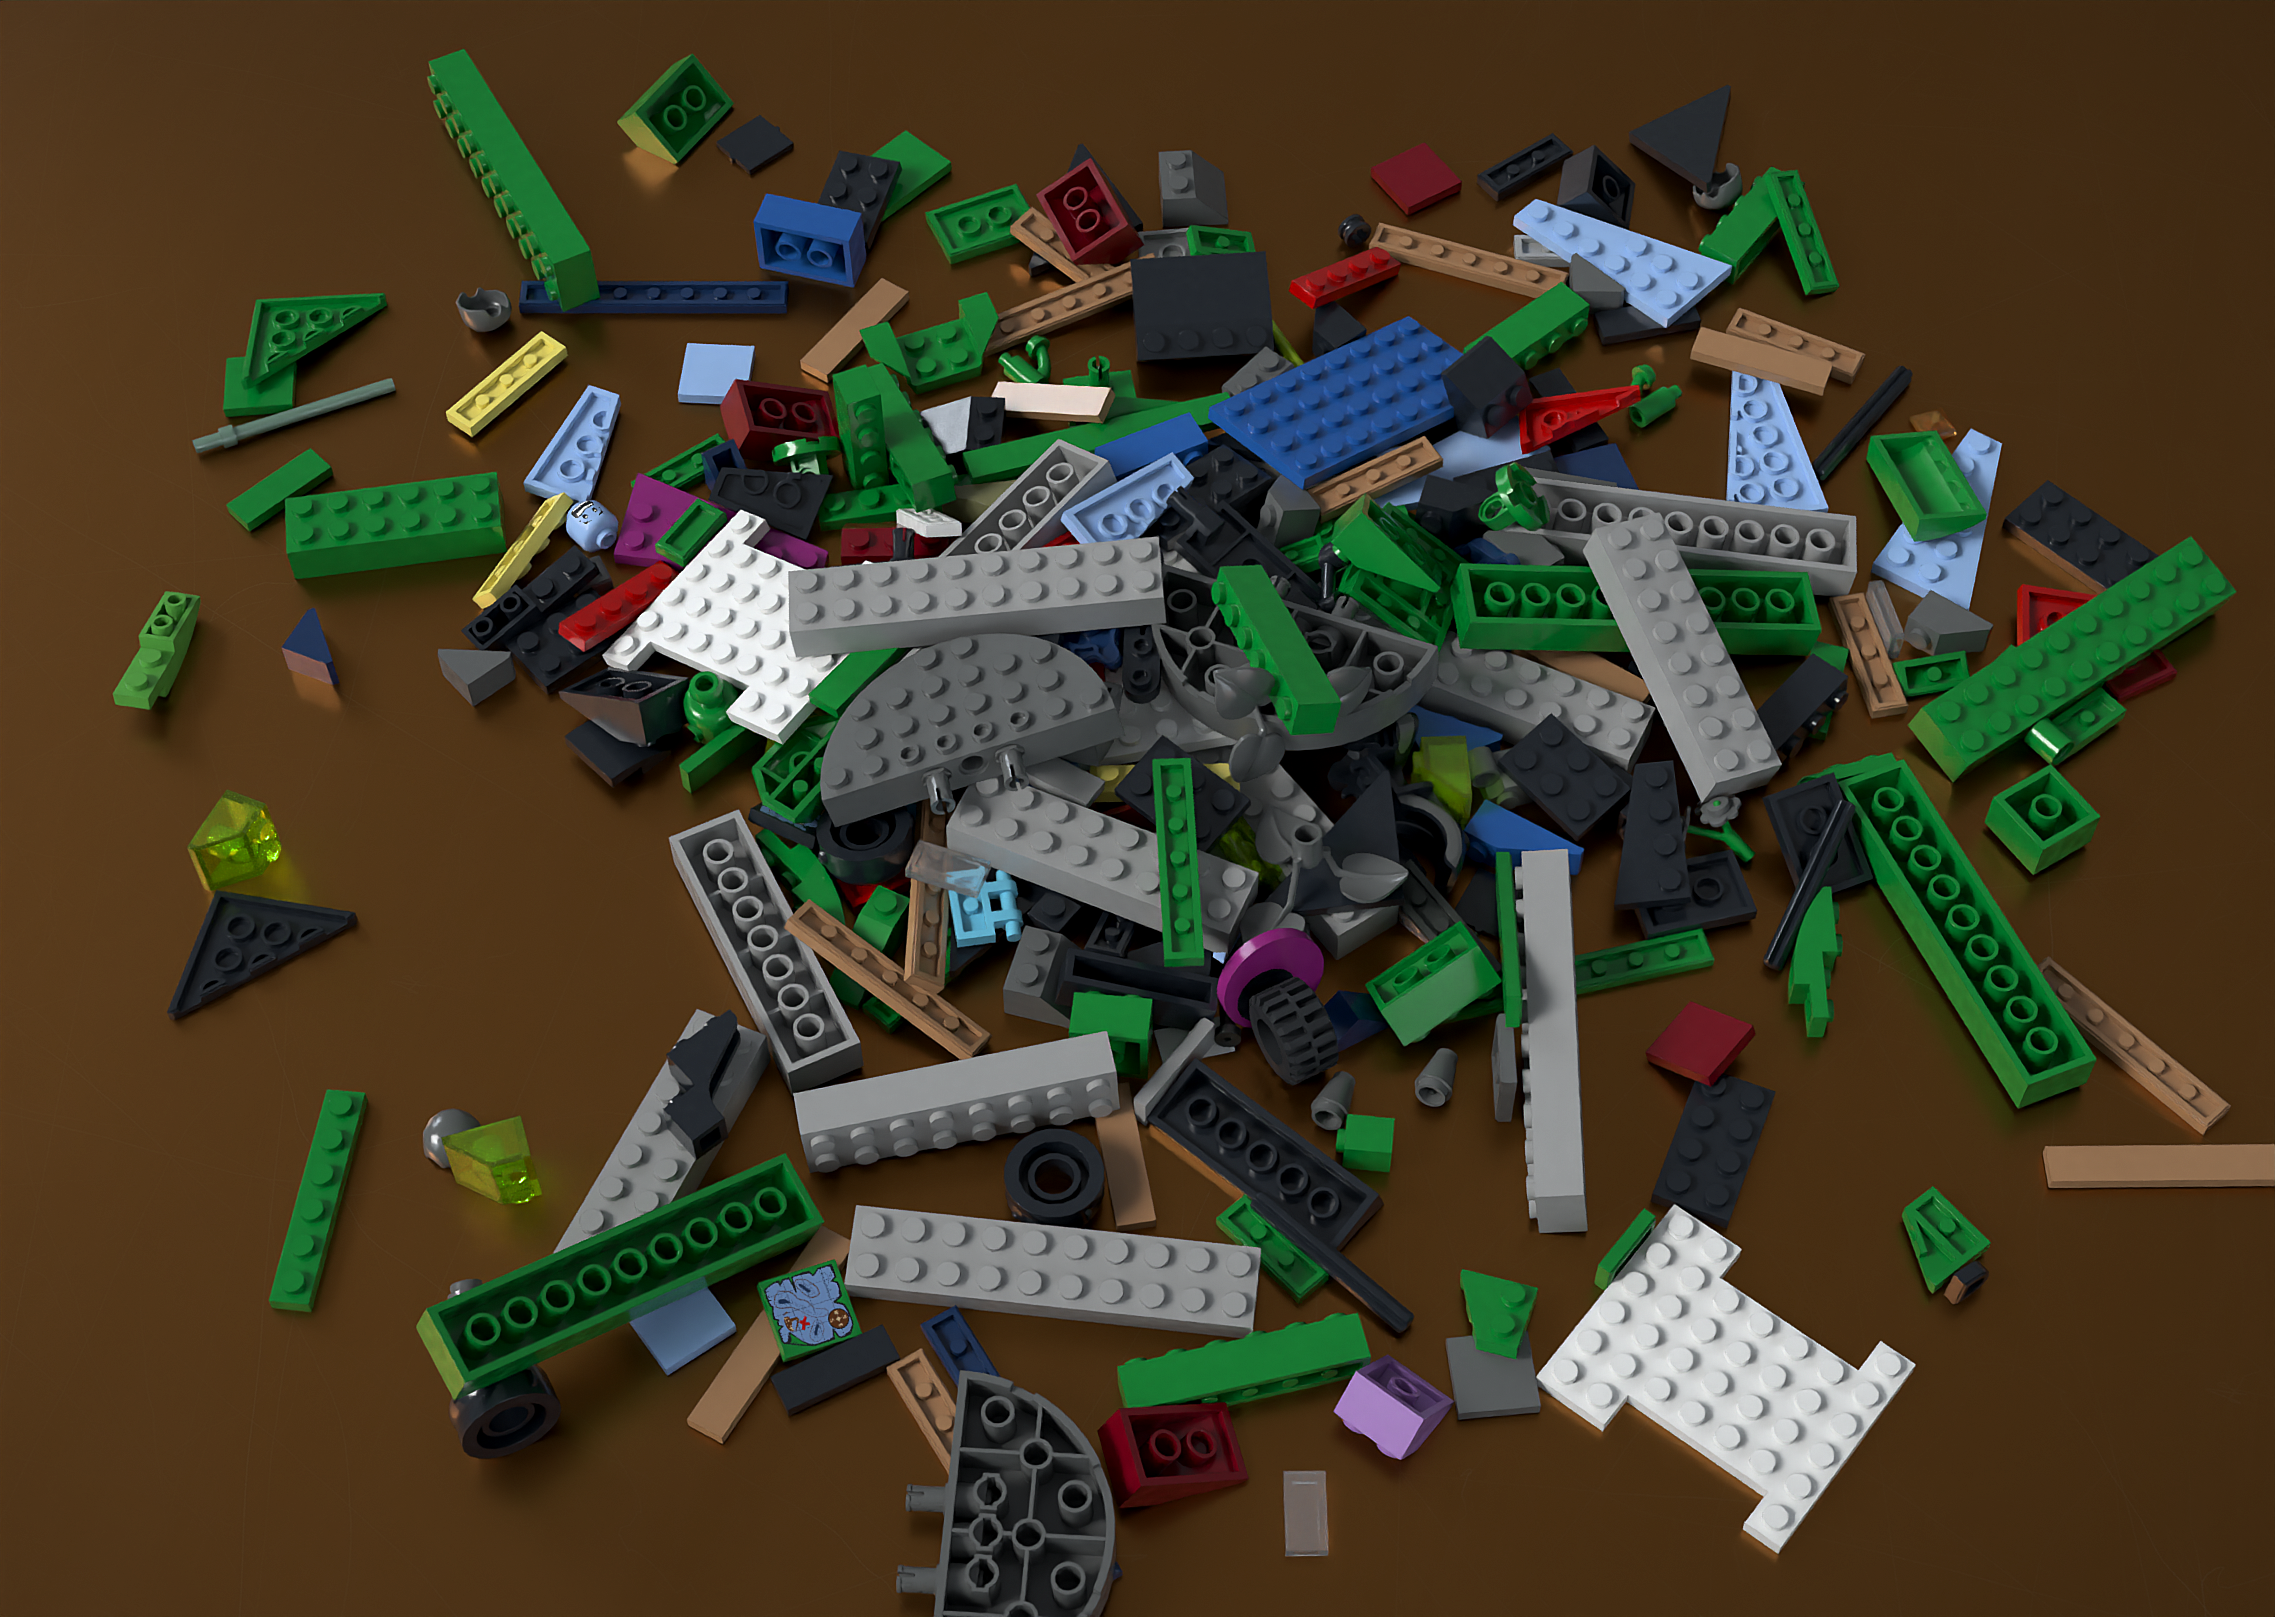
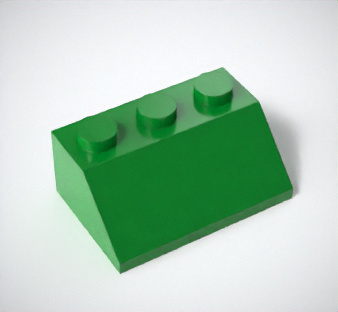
M692 53L674 63L617 123L637 147L676 164L734 103Z
M1460 920L1366 983L1365 986L1384 1018L1402 1044L1406 1046L1411 1042H1418L1424 1039L1431 1029L1442 1021H1449L1457 1017L1462 1012L1463 1007L1475 999H1482L1490 995L1496 985L1502 982V980Z

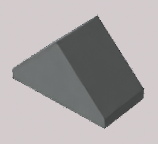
M1573 254L1570 262L1568 285L1572 291L1590 304L1588 314L1623 308L1626 288L1579 254Z
M438 649L437 655L443 676L473 707L515 679L516 671L511 652Z

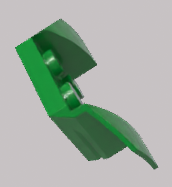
M984 292L958 300L960 319L897 338H895L888 321L860 329L859 332L870 358L883 363L884 366L903 375L907 384L918 395L980 376L984 362V352L999 317L988 293Z

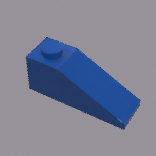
M1485 799L1463 830L1470 841V849L1466 851V855L1473 861L1483 862L1492 868H1496V852H1510L1512 855V867L1515 870V867L1522 866L1521 851L1568 849L1570 875H1578L1581 871L1585 849Z

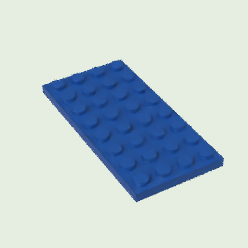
M1407 316L1209 407L1208 419L1304 490L1453 418L1454 407L1449 403L1441 373L1464 354L1426 329L1416 320Z

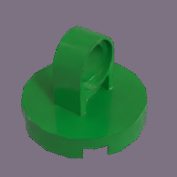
M835 436L818 437L819 442H806L805 438L780 444L774 447L775 450H772L774 465L791 466L792 472L811 474L813 472L816 475H829L827 460L842 454L840 439Z
M1513 462L1503 466L1496 472L1498 492L1488 497L1482 503L1478 516L1493 531L1502 530L1516 521L1528 531H1537L1550 521V511L1545 496L1542 495L1538 498L1531 487L1537 483L1533 476L1523 466ZM1500 507H1502L1501 510L1499 511V513H1498L1495 517L1492 518V516H1493V514L1496 512V510H1498Z

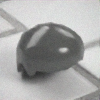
M1727 163L1724 172L1715 171L1710 192L1706 193L1696 185L1693 186L1695 202L1700 207L1712 211L1731 207L1743 193L1741 172L1739 166L1733 163Z
M479 287L474 296L468 297L466 293L462 292L456 300L463 322L467 327L477 332H488L499 328L509 319L512 311L511 302L507 294L499 290L485 291Z
M451 1108L440 1111L428 1121L423 1131L424 1155L426 1158L436 1162L441 1168L464 1167L478 1157L484 1145L483 1127L470 1113L460 1109Z

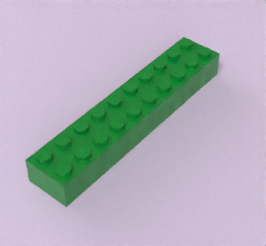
M462 49L429 61L431 75L427 76L431 91L437 96V100H434L433 104L438 117L446 119L445 124L451 138L457 137V144L463 158H470L469 163L474 176L482 178L483 189L488 198H494V205L499 217H506V224L512 238H519L521 252L526 260L531 258L532 268L537 279H544L546 281L544 286L550 300H557L561 309L565 312L588 301L601 298L591 249L466 50Z
M2190 536L1922 707L1908 726L1954 783L2026 736L2028 731L2039 720L2045 717L2051 720L2098 687L2103 686L2110 679L2120 675L2125 669L2132 667L2139 660H2143L2156 649H2160L2220 610L2237 591Z
M1460 563L1450 588L1460 649L1630 652L1590 567ZM1687 569L1728 654L1809 655L1822 629L1808 572Z
M1903 759L1837 782L1843 799L1851 802L1856 807L1852 822L1873 877L2016 1107L2019 1109L2087 1083L2096 1063V1057L1905 760Z
M784 1153L428 1307L419 1320L416 1329L455 1401L806 1243L813 1238L824 1223V1220L788 1156Z

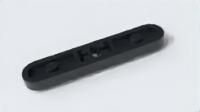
M1160 550L1161 564L1163 565L1165 564L1163 552ZM1147 625L1145 635H1141L1140 626L1124 627L1123 689L1128 700L1138 704L1153 701L1159 695L1161 689V659L1154 642L1151 625Z

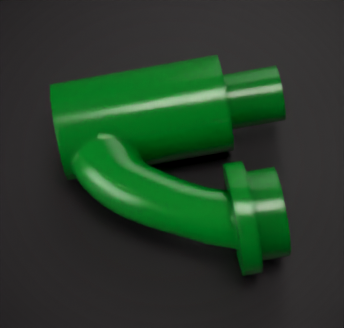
M1035 335L1026 345L1029 357L1032 360H1038L1037 370L1019 355L1012 357L1007 352L1003 353L998 362L1004 367V374L1017 383L1048 384L1052 369L1048 353L1050 341L1046 337Z
M1647 364L1638 365L1632 369L1633 381L1631 386L1639 385L1640 394H1642V389H1649L1652 387L1653 382L1656 381L1655 372ZM1673 385L1670 388L1660 387L1644 399L1641 398V401L1629 406V415L1632 421L1638 427H1645L1674 408L1676 405L1675 400L1682 396V391L1677 385Z

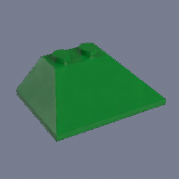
M1388 502L1382 509L1443 567L1441 588L1436 593L1357 568L1351 562L1345 569L1337 591L1343 593L1348 600L1353 598L1359 604L1361 610L1395 633L1438 646L1439 655L1454 615L1450 594L1451 585L1460 563H1470Z

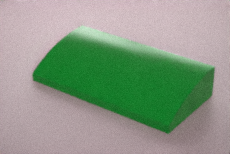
M1937 430L1871 436L1866 459L1914 542L1952 535L1986 519L1987 513Z

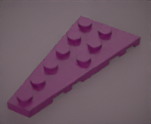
M638 473L613 554L615 563L650 567L662 560L674 570L683 571L684 567L656 553L655 544L698 497ZM701 499L702 501L725 512L727 522L702 547V549L697 553V555L708 545L710 541H712V539L730 522V520L737 513ZM771 527L753 547L805 570L827 568L829 563L828 551Z

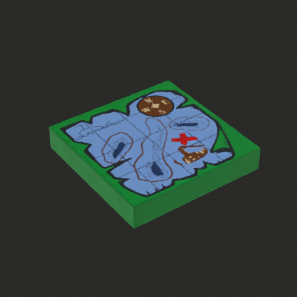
M835 1259L759 1282L757 1285L783 1362L837 1346L862 1334Z

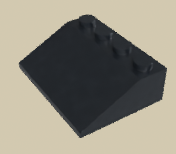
M1266 251L1130 259L1136 362L1257 355L1264 347L1274 351Z

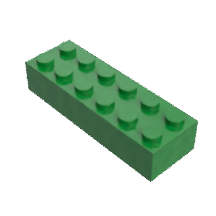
M497 472L285 498L286 553L295 580L507 552L504 500Z

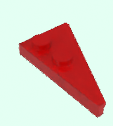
M1639 385L1533 399V402L1519 412L1522 455L1533 452L1641 401Z
M2022 584L2017 590V647L2097 595Z

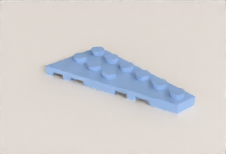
M1538 199L1532 201L1514 216L1513 225L1568 263L1571 262V256L1577 253L1625 287L1624 300L1665 328L1669 327L1731 274L1732 265Z
M1732 370L1726 501L1827 513L1828 505L1780 384Z
M1970 429L1953 452L1952 457L1988 516L2002 443ZM1987 516L1982 522L1963 531L1919 542L1913 541L1902 522L1873 562L1871 572L1922 598L1932 590L1969 611Z

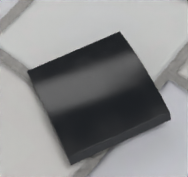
M592 720L585 722L564 736L566 745L613 788L636 770L644 775L671 755V750L659 739H657L658 742L654 745L638 747L633 742L618 740Z

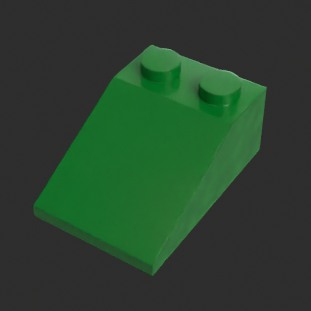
M1367 493L1359 498L1335 522L1331 539L1332 549L1342 561L1346 563L1351 561L1357 568L1436 593L1441 588L1443 567Z

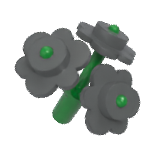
M1735 794L1716 797L1704 803L1700 800L1697 803L1698 807L1694 810L1696 815H1701L1700 820L1702 823H1710L1713 827L1721 826L1724 831L1723 833L1689 825L1691 806L1686 807L1683 816L1680 815L1684 842L1687 833L1724 841L1744 863L1748 862L1756 854L1733 830L1728 819H1734L1738 816V809L1742 805L1740 799L1735 797Z

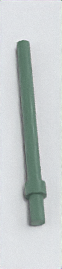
M392 378L385 379L243 425L218 428L219 432L192 440L196 453L224 445V448L237 445L238 440L396 391Z

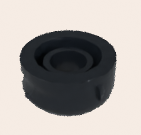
M905 806L835 827L827 810H825L819 818L816 827V836L820 849L818 860L826 866L835 878L851 885L872 886L887 882L904 870L912 858L914 849L912 829L915 825L914 816L908 813Z
M1045 1129L1024 1137L1009 1153L1004 1166L1005 1195L1008 1206L1012 1211V1216L1021 1223L1078 1229L1087 1224L1099 1210L1105 1190L1104 1165L1096 1147L1085 1137L1065 1129ZM1056 1177L1066 1179L1072 1183L1070 1188L1060 1194L1043 1192L1037 1186L1041 1181Z
M537 1364L455 1401L452 1397L449 1403V1418L458 1432V1438L464 1452L478 1459L502 1457L526 1448L544 1436L555 1425L561 1413L560 1401L548 1375Z

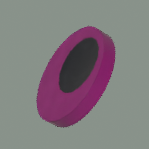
M1294 928L1273 929L1252 938L1231 956L1221 972L1217 985V996L1221 1007L1235 1023L1252 1028L1249 1000L1253 995L1292 977L1300 978L1314 992L1316 991L1324 970L1322 952L1310 936Z

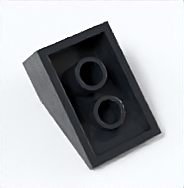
M970 396L919 412L923 427L930 428L935 446L942 447L947 465L952 464L957 475L968 474L963 463V452L1005 443L1007 428L1005 398Z
M608 667L559 691L562 700L620 741L633 742L638 747L654 745L658 742V738L666 734L679 732L682 730V726L688 723L683 707L685 693L689 689L690 684L689 678L636 670L627 671Z

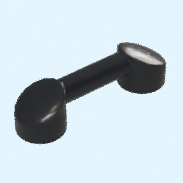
M1331 541L1321 548L1318 556V563L1322 570L1321 600L1318 601V604L1324 612L1329 614L1332 613L1337 599L1340 596H1345L1343 593L1336 591V571L1351 563V561L1347 563L1342 561L1334 553ZM1346 599L1343 605L1344 607L1346 606L1348 599Z

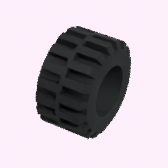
M1292 977L1250 998V1021L1257 1042L1270 1066L1286 1083L1296 1085L1337 1064L1339 1059L1338 1043L1331 1020L1318 996L1303 980L1298 977Z

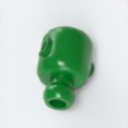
M710 671L700 672L691 679L683 702L685 716L689 724L687 728L695 735L694 740L696 742H701L705 745L735 724L730 720L726 711L743 694L742 689L735 687L732 683L721 679L719 675Z

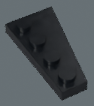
M1673 760L1635 764L1614 911L1691 903Z

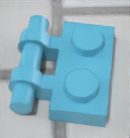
M984 869L946 874L957 947L995 943V929L999 928L1006 930L1008 941L1016 942L1021 939V927L1024 923L1021 911L1017 910L1015 898L1018 896L1016 882L1011 878V874L998 870L995 873L996 881L986 882ZM991 899L1000 901L1001 911L991 912Z

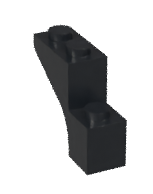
M730 1009L721 1016H715L708 1020L700 1031L688 1039H682L677 1042L671 1051L666 1054L671 1075L687 1091L686 1093L674 1096L668 1105L663 1108L667 1128L696 1160L728 1138L725 1118L717 1110L713 1100L741 1043L740 1033L737 1029V1017Z

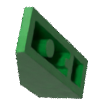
M878 885L859 913L852 931L891 960L907 936L910 898ZM835 967L829 983L839 1002L859 1010L870 992Z

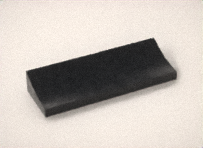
M1196 1057L1146 1118L1155 1128L1242 1194H1246L1251 1200L1260 1191H1268L1339 1252L1352 1236L1384 1205L1376 1191Z

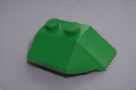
M821 715L806 719L783 745L776 742L752 767V774L763 805L793 823H812L825 809L820 787L823 757L830 736L842 715L839 719L833 715Z

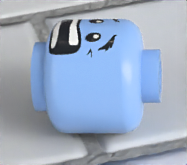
M595 500L576 503L569 510L566 516V531L584 550L596 552L613 545L617 537L618 520L600 502Z

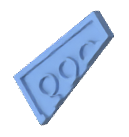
M591 385L587 387L524 480L523 484L526 492L546 499L564 492L574 501L570 507H573L578 502L591 500L621 406L620 395Z
M1171 452L1064 511L1060 520L1080 544L1138 539L1171 507L1166 504L1168 497L1174 491L1178 492L1177 488L1179 486L1187 490L1191 486L1194 477Z

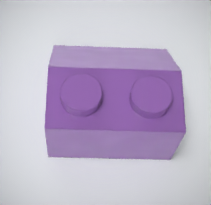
M1386 1355L1355 1372L1333 1412L1344 1419V1424L1350 1430L1359 1434H1365L1376 1442L1378 1449L1382 1453L1402 1460L1418 1450L1451 1409L1455 1401L1394 1358Z

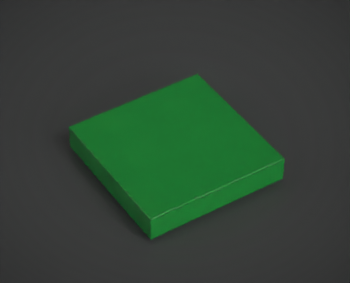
M245 357L226 359L223 404L226 417L274 414L295 408L297 360L252 388L243 390L241 377Z

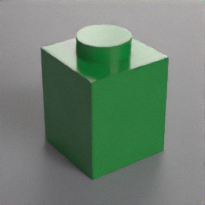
M1347 1114L1346 1129L1338 1128L1336 1152L1343 1153L1342 1167L1390 1172L1395 1118Z

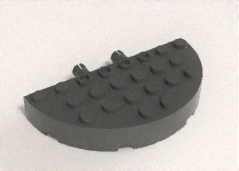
M1163 564L1162 576L1166 623H1163V625L1151 624L1154 642L1161 659V676L1178 703L1208 728L1237 741L1247 734L1258 735L1259 728L1253 712L1240 719L1228 720L1222 718L1215 708L1213 671L1241 667L1249 662L1243 650L1238 647L1237 639L1232 630L1226 625L1218 605L1214 604L1212 600V585L1217 580ZM1278 576L1270 578L1325 674L1346 666L1360 668L1369 666L1372 670L1371 684L1365 698L1350 714L1337 719L1333 733L1290 735L1283 721L1278 718L1272 702L1265 706H1258L1267 728V734H1280L1286 744L1285 750L1323 749L1367 737L1389 726L1405 715L1430 689L1438 676V646L1353 621L1360 608L1353 598H1349L1344 607L1343 605L1347 597L1340 596L1331 614L1286 601L1285 598L1291 591V584L1288 580L1281 577L1280 582L1276 586Z
M992 633L959 637L922 649L893 665L874 679L848 706L830 736L824 753L820 781L822 802L835 827L930 798L933 813L943 815L945 813L942 801H945L948 813L954 810L956 806L952 790L1003 775L1005 788L1009 791H1018L1015 778L1019 779L1021 789L1026 788L1029 784L1025 767L1126 735L1111 695L1102 679L1084 660L1066 648L1043 639L1019 634Z
M960 1370L948 1483L945 1484V1487L908 1484L906 1490L908 1493L906 1495V1512H940L944 1515L940 1563L937 1564V1568L899 1565L897 1570L899 1576H897L896 1580L897 1593L935 1594L934 1617H1100L1108 1599L1114 1576L1116 1527L1111 1491L1097 1454L1076 1424L1043 1396L1037 1393L1033 1395L1022 1388L1014 1386L1012 1381L1001 1377Z

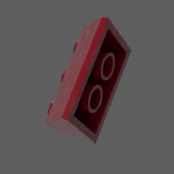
M1091 158L1036 194L1075 265L1115 264L1144 246L1142 239L1108 179Z
M897 522L846 523L842 528V565L864 563L865 560L869 562L889 561L893 558V529L903 527V541L905 542L907 527ZM915 532L914 558L939 557L951 545V536L926 538Z

